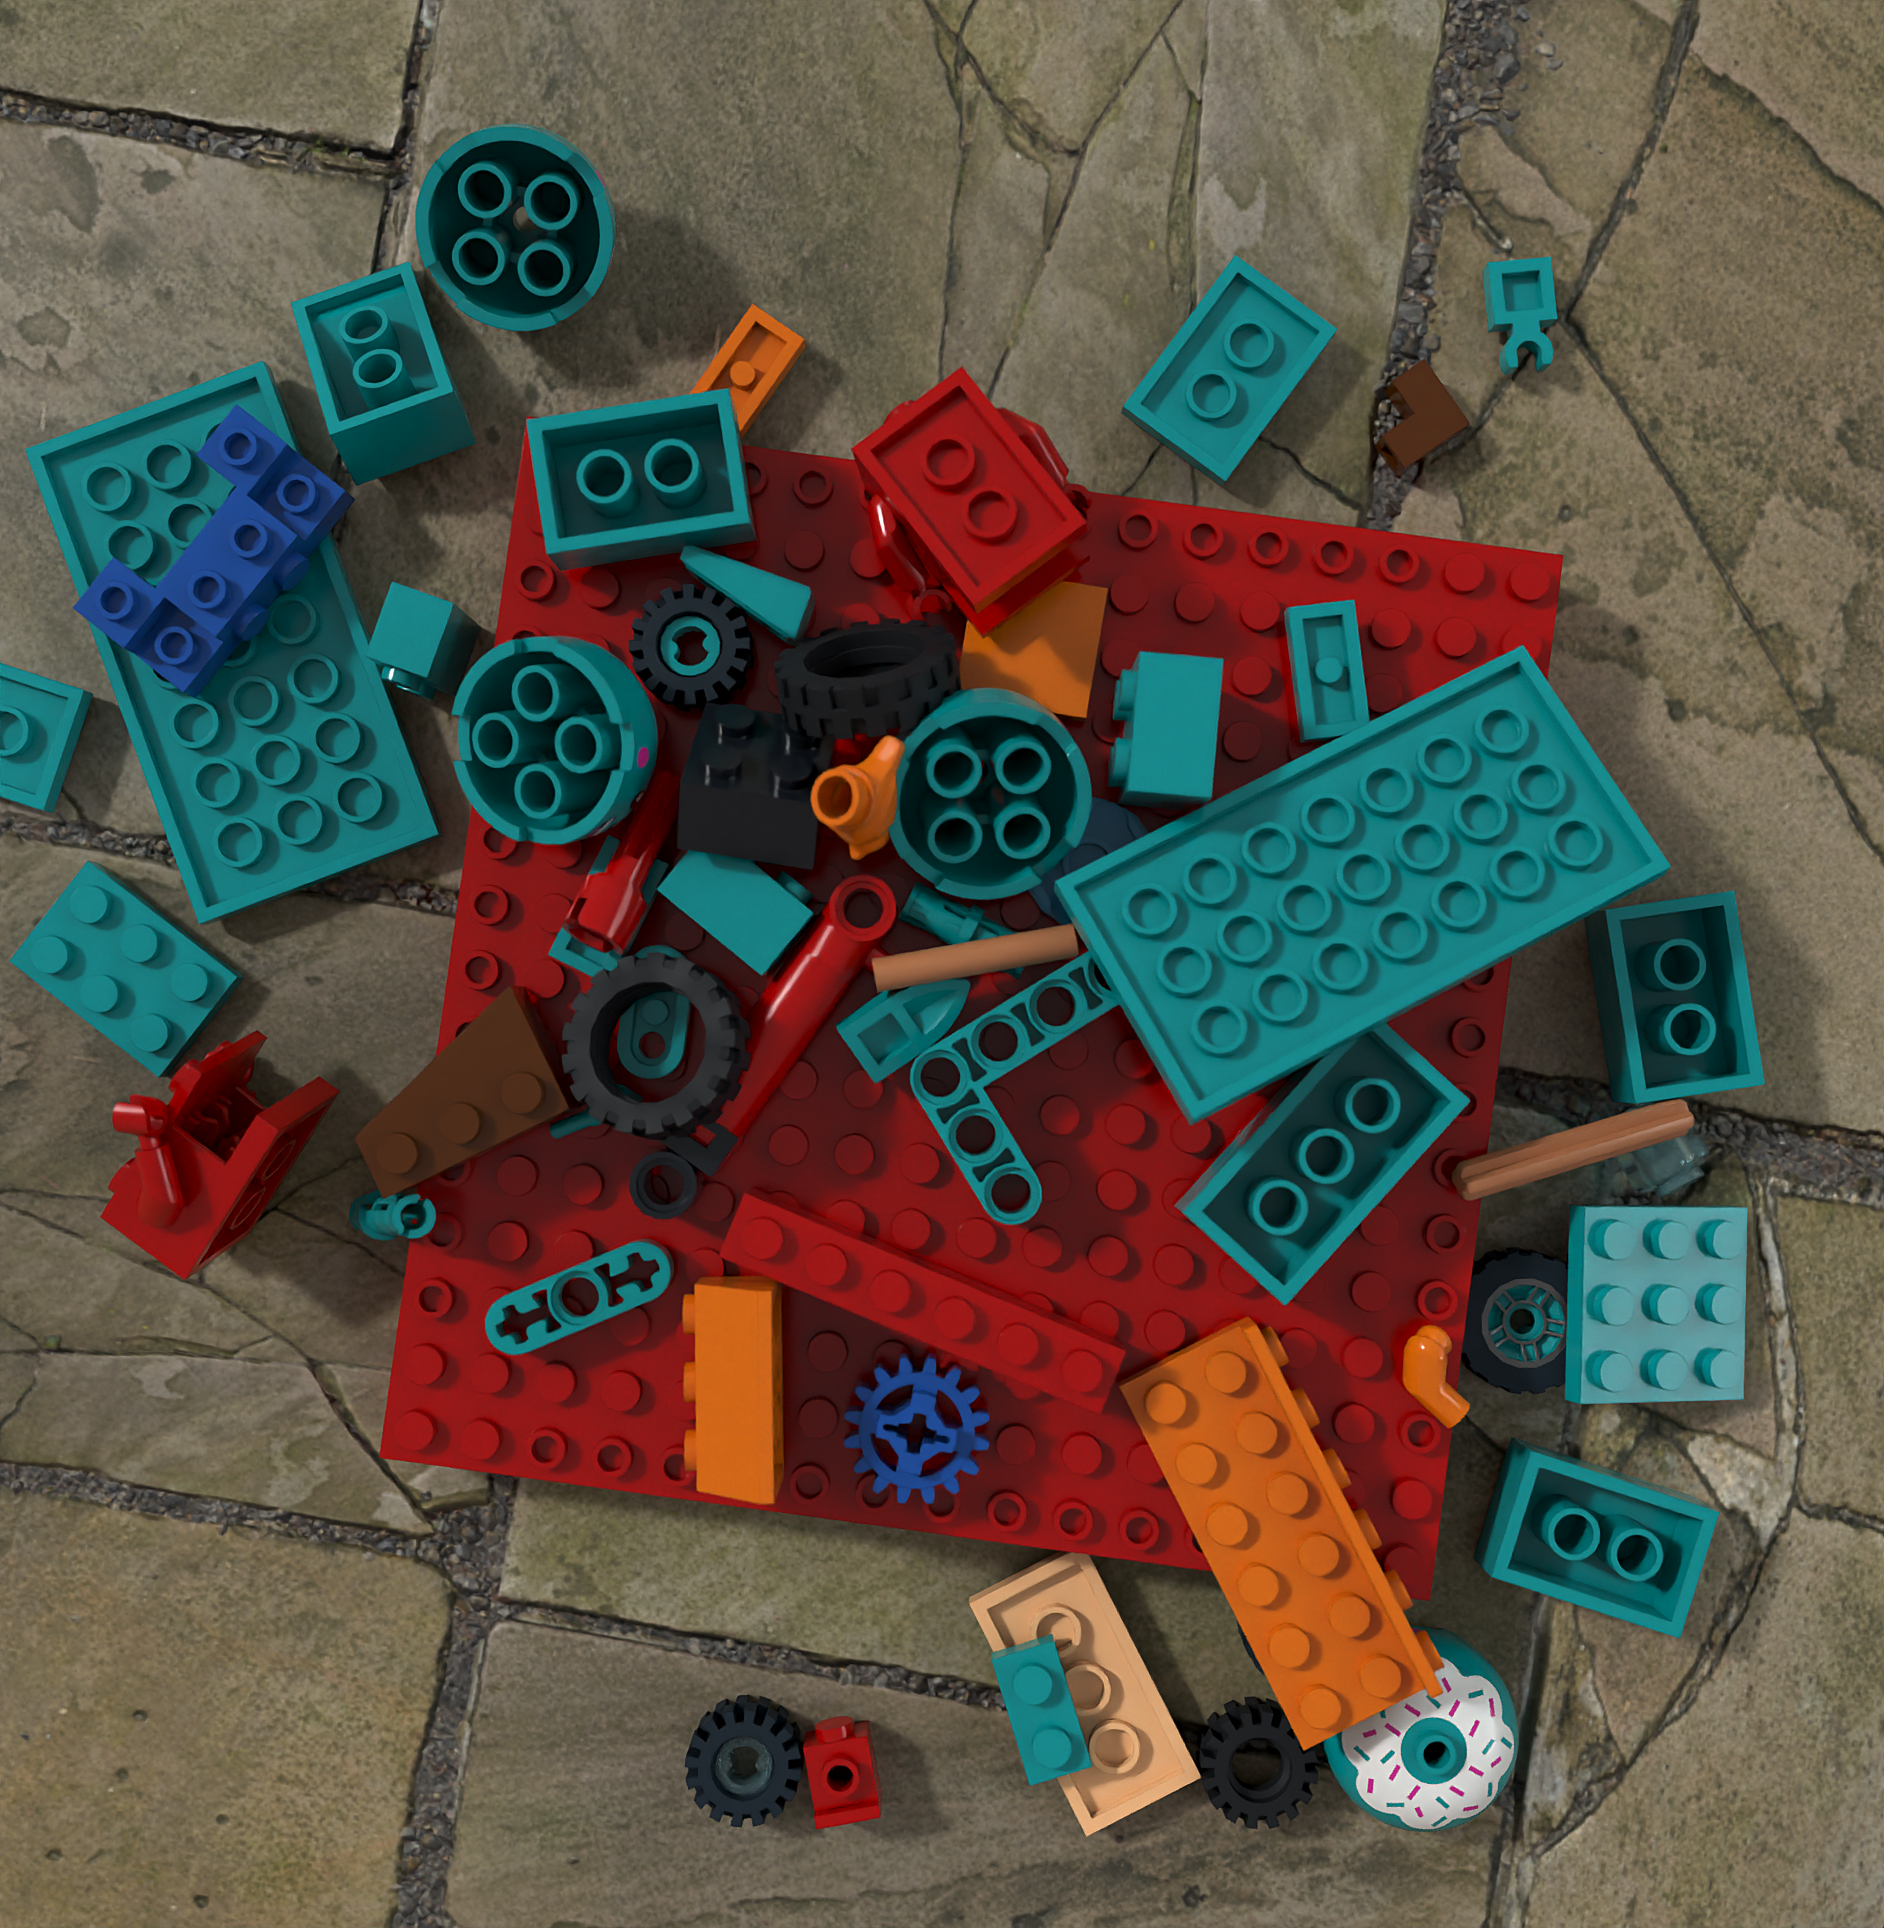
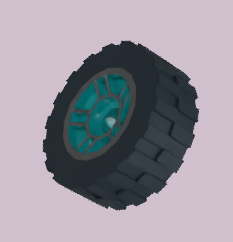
M1506 1247L1507 1251L1499 1252L1492 1250L1484 1253L1483 1258L1473 1261L1461 1360L1466 1364L1465 1367L1473 1374L1492 1386L1503 1388L1509 1393L1521 1394V1391H1529L1532 1394L1546 1392V1388L1552 1386L1560 1387L1565 1384L1568 1289V1269L1565 1267L1566 1264L1531 1249L1524 1250L1519 1247ZM1517 1309H1524L1525 1313L1532 1317L1531 1324H1523L1515 1332L1510 1326L1511 1314Z

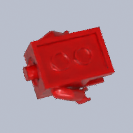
M960 367L916 401L908 400L895 407L887 415L881 427L851 448L865 489L872 497L867 513L876 553L900 591L904 593L910 592L907 598V610L914 620L927 622L920 612V605L926 597L936 595L939 604L948 613L952 607L951 598L982 639H984L1090 560V554L1078 540V538L1088 532L1087 522L1065 495L1067 492L1072 491L1080 506L1089 509L1092 502L1090 492L1082 485L1067 481L1066 477L1069 469L1041 425L1005 407L995 408L963 367ZM926 567L932 573L935 579L939 582V584L943 587L946 593L933 585L927 584L926 581L929 577V573Z
M258 1030L234 1043L225 1040L213 1052L207 1053L205 1059L201 1061L192 1058L186 1062L169 1084L168 1090L174 1095L168 1105L155 1097L132 1094L130 1096V1103L118 1102L113 1109L112 1121L115 1130L119 1133L138 1135L140 1147L134 1150L136 1158L127 1161L110 1181L108 1189L114 1194L100 1218L183 1280L192 1276L250 1234L340 1092L319 1076L269 1108L259 1103L255 1091L248 1090L246 1085L253 1074L254 1059L267 1039Z

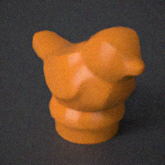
M892 736L884 737L875 747L872 754L862 763L856 766H839L825 771L818 777L812 789L811 803L815 815L821 822L834 829L845 842L849 843L850 855L855 860H860L866 854L881 849L890 839L888 829L894 822L897 809L896 773L905 752V744Z

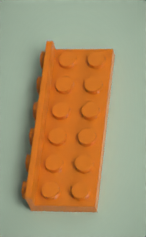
M1247 1316L1117 1383L1303 1750H1306L1423 1689L1431 1699L1443 1694L1444 1692L1434 1672L1444 1668V1664L1427 1632L1423 1629L1416 1634L1413 1633L1403 1611L1413 1607V1603L1396 1571L1391 1569L1385 1573L1382 1572L1372 1550L1382 1546L1381 1540L1363 1508L1352 1513L1341 1489L1351 1485V1482L1332 1447L1321 1452L1310 1428L1320 1424L1310 1400L1302 1387L1290 1391L1279 1369L1289 1363L1279 1339L1271 1326L1260 1331L1256 1323Z

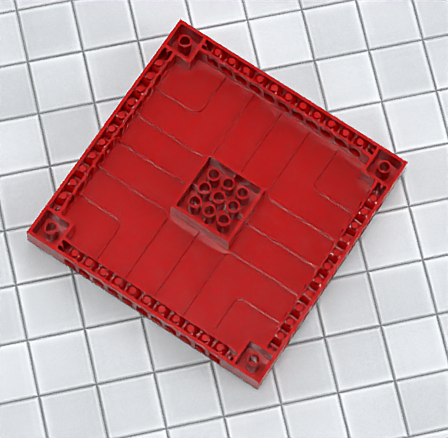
M527 416V417H526V420H527V419H534V418H537V417ZM526 423L494 648L511 640L543 636H567L589 641L614 654L639 680L647 693L655 715L658 733V753L650 783L659 771H667L682 778L703 712L699 708H690V712L681 711L676 706L671 704L667 706L659 701L645 687L635 673L632 662H634L633 656L629 652V639L633 640L635 632L631 626L635 617L641 619L645 613L642 606L649 599L654 603L661 599L663 596L660 591L669 587L674 592L683 590V584H695L698 590L705 591L706 586L692 577L680 560L682 552L560 571L546 554ZM742 445L757 540L704 548V550L810 587L816 604L804 638L808 636L812 638L819 637L820 631L837 627L839 630L851 628L850 623L868 621L870 625L880 624L882 619H900V623H908L914 620L907 610V598L910 592L904 593L900 591L876 553L867 513L872 497L865 489L856 461ZM1072 491L1065 494L1087 522L1088 532L1078 538V540L1090 554V560L1062 581L1108 588L1086 722L1058 718L1072 736L1085 760L1090 776L1092 797L1117 804L1118 788L1107 787L1110 748L1114 747L1116 738H1123L1124 721L1113 720L1116 681L1120 680L1122 669L1130 670L1140 651L1223 659L1212 797L1203 806L1333 741L1300 743L1284 611L1288 607L1354 599L1370 722L1521 645H1524L1548 681L1564 555L1090 492L1092 502L1089 509L1080 506ZM926 567L929 573V577L926 581L927 584L933 585L946 593L943 587L939 584V582L935 579V577ZM930 595L920 605L921 615L927 620L930 627L936 624L946 629V634L951 633L954 636L958 666H960L968 619L951 598L952 607L948 613L939 604L937 596ZM738 609L740 614L743 615L752 635L754 662L752 669H748L746 674L748 681L742 690L737 688L731 694L733 699L726 704H740L753 710L782 714L774 663L775 661H780L779 655L786 648L795 649L796 647L787 644ZM695 631L686 632L682 637L680 636L676 644L681 650V655L677 661L687 666H694L704 661L708 653L702 644L707 636ZM898 727L886 730L887 735L868 737L867 733L855 734L853 739H838L835 768L847 765L856 766L862 763L872 754L875 747L884 737H896L900 729ZM980 760L983 769L984 762ZM642 799L630 814L611 829L587 839L561 845L541 844L528 840L518 842L511 839L487 823L471 805L436 1057L509 985L526 988L562 1063V1055L568 1054V1042L562 1040L565 1022L572 1023L576 1012L571 1006L580 992L586 994L593 984L590 981L592 979L591 976L549 956L548 953L608 834L622 840ZM1119 805L1136 815L1148 834L1193 812ZM678 816L656 859L672 866L668 875L689 851L677 848ZM825 823L813 870L760 861L754 862L757 867L773 880L776 879L782 870L814 895L806 904V907L816 914L817 917L830 900L834 889L844 879L860 874L872 875L883 880L892 890L898 906L897 921L892 931L879 945L891 955L949 945L921 929L898 920L917 881L938 892V894L970 909L973 904L984 909L983 916L1013 932L1021 933L1061 926L1058 922L1040 911L1028 890L1004 898L968 899L950 895L936 889L933 882L917 873L904 858L900 857L891 837L881 849L866 854L860 860H855L850 855L849 843L845 842L834 829H831ZM659 892L626 957L635 955L640 950L653 945H664L681 952L689 961L716 975L724 982V986L739 999L743 1007L739 1009L742 1018H745L810 926L769 976L764 977ZM871 892L854 894L845 906L847 921L857 928L874 926L880 920L883 913L882 901ZM1074 928L1078 953L1081 956L1089 950L1076 928ZM1512 956L1386 1022L1394 1032L1471 1101L1286 1306L1272 1296L1174 1205L1297 1070L1190 1126L1120 1004L983 1087L1036 1174L1042 1188V1202L1037 1212L1028 1221L1017 1225L1003 1224L994 1220L986 1212L915 1096L910 1084V1070L918 1056L875 1084L839 1034L836 1023L882 993L877 992L875 976L863 968L743 1134L745 1136L719 1172L712 1177L703 1172L704 1186L698 1201L681 1215L670 1219L652 1218L639 1210L633 1203L629 1192L630 1176L635 1165L645 1156L668 1148L661 1141L623 1133L603 1123L584 1128L558 1139L553 1138L549 1125L585 1111L588 1106L581 1103V1107L417 1186L416 1194L420 1195L419 1199L424 1200L427 1198L433 1204L436 1219L429 1233L420 1238H410L379 1458L1213 1572L1117 1382L1248 1316L1256 1323L1260 1331L1271 1326L1289 1360L1288 1364L1279 1369L1290 1391L1302 1387L1320 1421V1424L1310 1428L1321 1452L1332 1447L1341 1461L1351 1482V1485L1341 1489L1352 1513L1363 1508L1371 1520L1382 1543V1546L1372 1550L1382 1572L1385 1573L1394 1569L1410 1599L1430 1601L1452 1428H1447L1406 1390L1402 1380L1404 1348L1408 1339L1411 1336H1415L1423 1326L1433 1325L1446 1331L1451 1339L1452 1348L1447 1354L1445 1381L1457 1391L1481 1198L1471 1201L1462 1199L1452 1181V1171L1456 1169L1459 1162L1485 1155L1488 1151ZM1077 957L1025 966L1018 980L1003 971L962 977V979H967L970 983L965 1004L948 1031L933 1045ZM1095 964L1094 975L1097 982L1103 988L1112 991L1097 964ZM1050 987L1039 995L1036 1010L1044 1023L1050 1026H1060L1070 1019L1073 1013V1001L1065 990ZM894 989L893 991L896 993V992H898V991H900V990H899V989ZM693 1003L691 1004L686 1053L682 1063L671 1074L656 1079H645L632 1074L624 1067L617 1052L619 1021L610 1038L609 1065L615 1083L621 1084L642 1096V1102H660L677 1095L695 1077L705 1055L706 1029L700 1011ZM993 1022L982 1029L978 1039V1046L981 1053L987 1059L1002 1061L1008 1059L1014 1053L1017 1046V1038L1009 1025L1002 1022ZM656 1032L647 1034L641 1043L642 1051L649 1058L659 1057L665 1050L663 1037ZM945 1057L930 1059L921 1071L923 1087L935 1096H945L952 1093L960 1082L958 1066L952 1060ZM567 1074L573 1085L574 1081L572 1079V1076ZM980 1115L966 1117L959 1123L956 1129L958 1144L970 1153L985 1151L991 1146L995 1137L993 1124L987 1118ZM659 1165L651 1175V1187L659 1198L665 1201H675L680 1198L684 1190V1180L676 1168L670 1165ZM1008 1173L1000 1176L994 1182L991 1189V1197L997 1206L1005 1210H1014L1021 1207L1027 1201L1030 1187L1024 1177ZM752 1187L1119 1339L1126 1350V1354L1101 1415H1098L782 1283L784 1478L774 1504H757L697 1491V1471H686L685 1433L686 1430L696 1429V1403H685L684 1400L685 1362H695V1335H684L683 1330L684 1295L695 1294L694 1284L701 1277L764 1276L718 1257L743 1195ZM413 1220L412 1224H416L418 1221ZM638 1239H651L661 1243L667 1248L673 1258L674 1276L670 1285L657 1298L520 1355H510L499 1351L487 1337L485 1319L490 1307L501 1297L524 1286ZM639 1252L632 1253L634 1264L626 1271L612 1277L610 1276V1265L608 1263L599 1266L611 1282L614 1303L624 1300L616 1289L633 1280H641L645 1288L653 1287L651 1276L660 1270L659 1264L655 1259L644 1261ZM576 1277L568 1280L562 1291V1300L570 1312L576 1315H587L596 1309L599 1293L596 1286L590 1280ZM546 1289L538 1291V1295L545 1301V1304L529 1312L519 1313L514 1304L508 1305L511 1316L502 1322L506 1333L517 1331L521 1335L522 1340L528 1339L526 1329L536 1321L550 1315L552 1328L557 1329L561 1327V1324L553 1317L549 1310ZM903 1353H908L912 1360L913 1368H923L928 1354H936V1371L942 1374L955 1363L961 1367V1375L957 1385L963 1388L966 1385L977 1383L980 1388V1394L970 1404L971 1407L988 1408L990 1421L975 1427V1431L989 1437L988 1450H971L970 1452L979 1463L978 1473L975 1476L960 1469L956 1473L960 1491L952 1494L943 1483L936 1485L934 1503L926 1504L921 1489H911L910 1496L905 1504L898 1503V1486L889 1482L881 1492L876 1493L873 1491L872 1487L876 1471L871 1468L866 1472L857 1474L853 1469L854 1462L863 1453L862 1448H845L844 1445L845 1435L859 1429V1425L844 1419L847 1406L864 1405V1402L854 1392L855 1386L861 1381L875 1387L878 1382L875 1377L874 1368L880 1362L891 1373L899 1371L900 1356ZM913 1384L893 1390L878 1405L883 1403L897 1404L912 1394ZM938 1389L936 1403L944 1415L956 1418L957 1422H962L961 1415L954 1402ZM914 1413L910 1424L899 1423V1425L908 1429V1440L913 1442H920L923 1432H935L927 1428L926 1416L923 1414ZM872 1433L878 1450L889 1462L896 1466L898 1455L889 1441L876 1438V1434ZM942 1451L938 1452L923 1462L921 1471L941 1465L952 1454Z

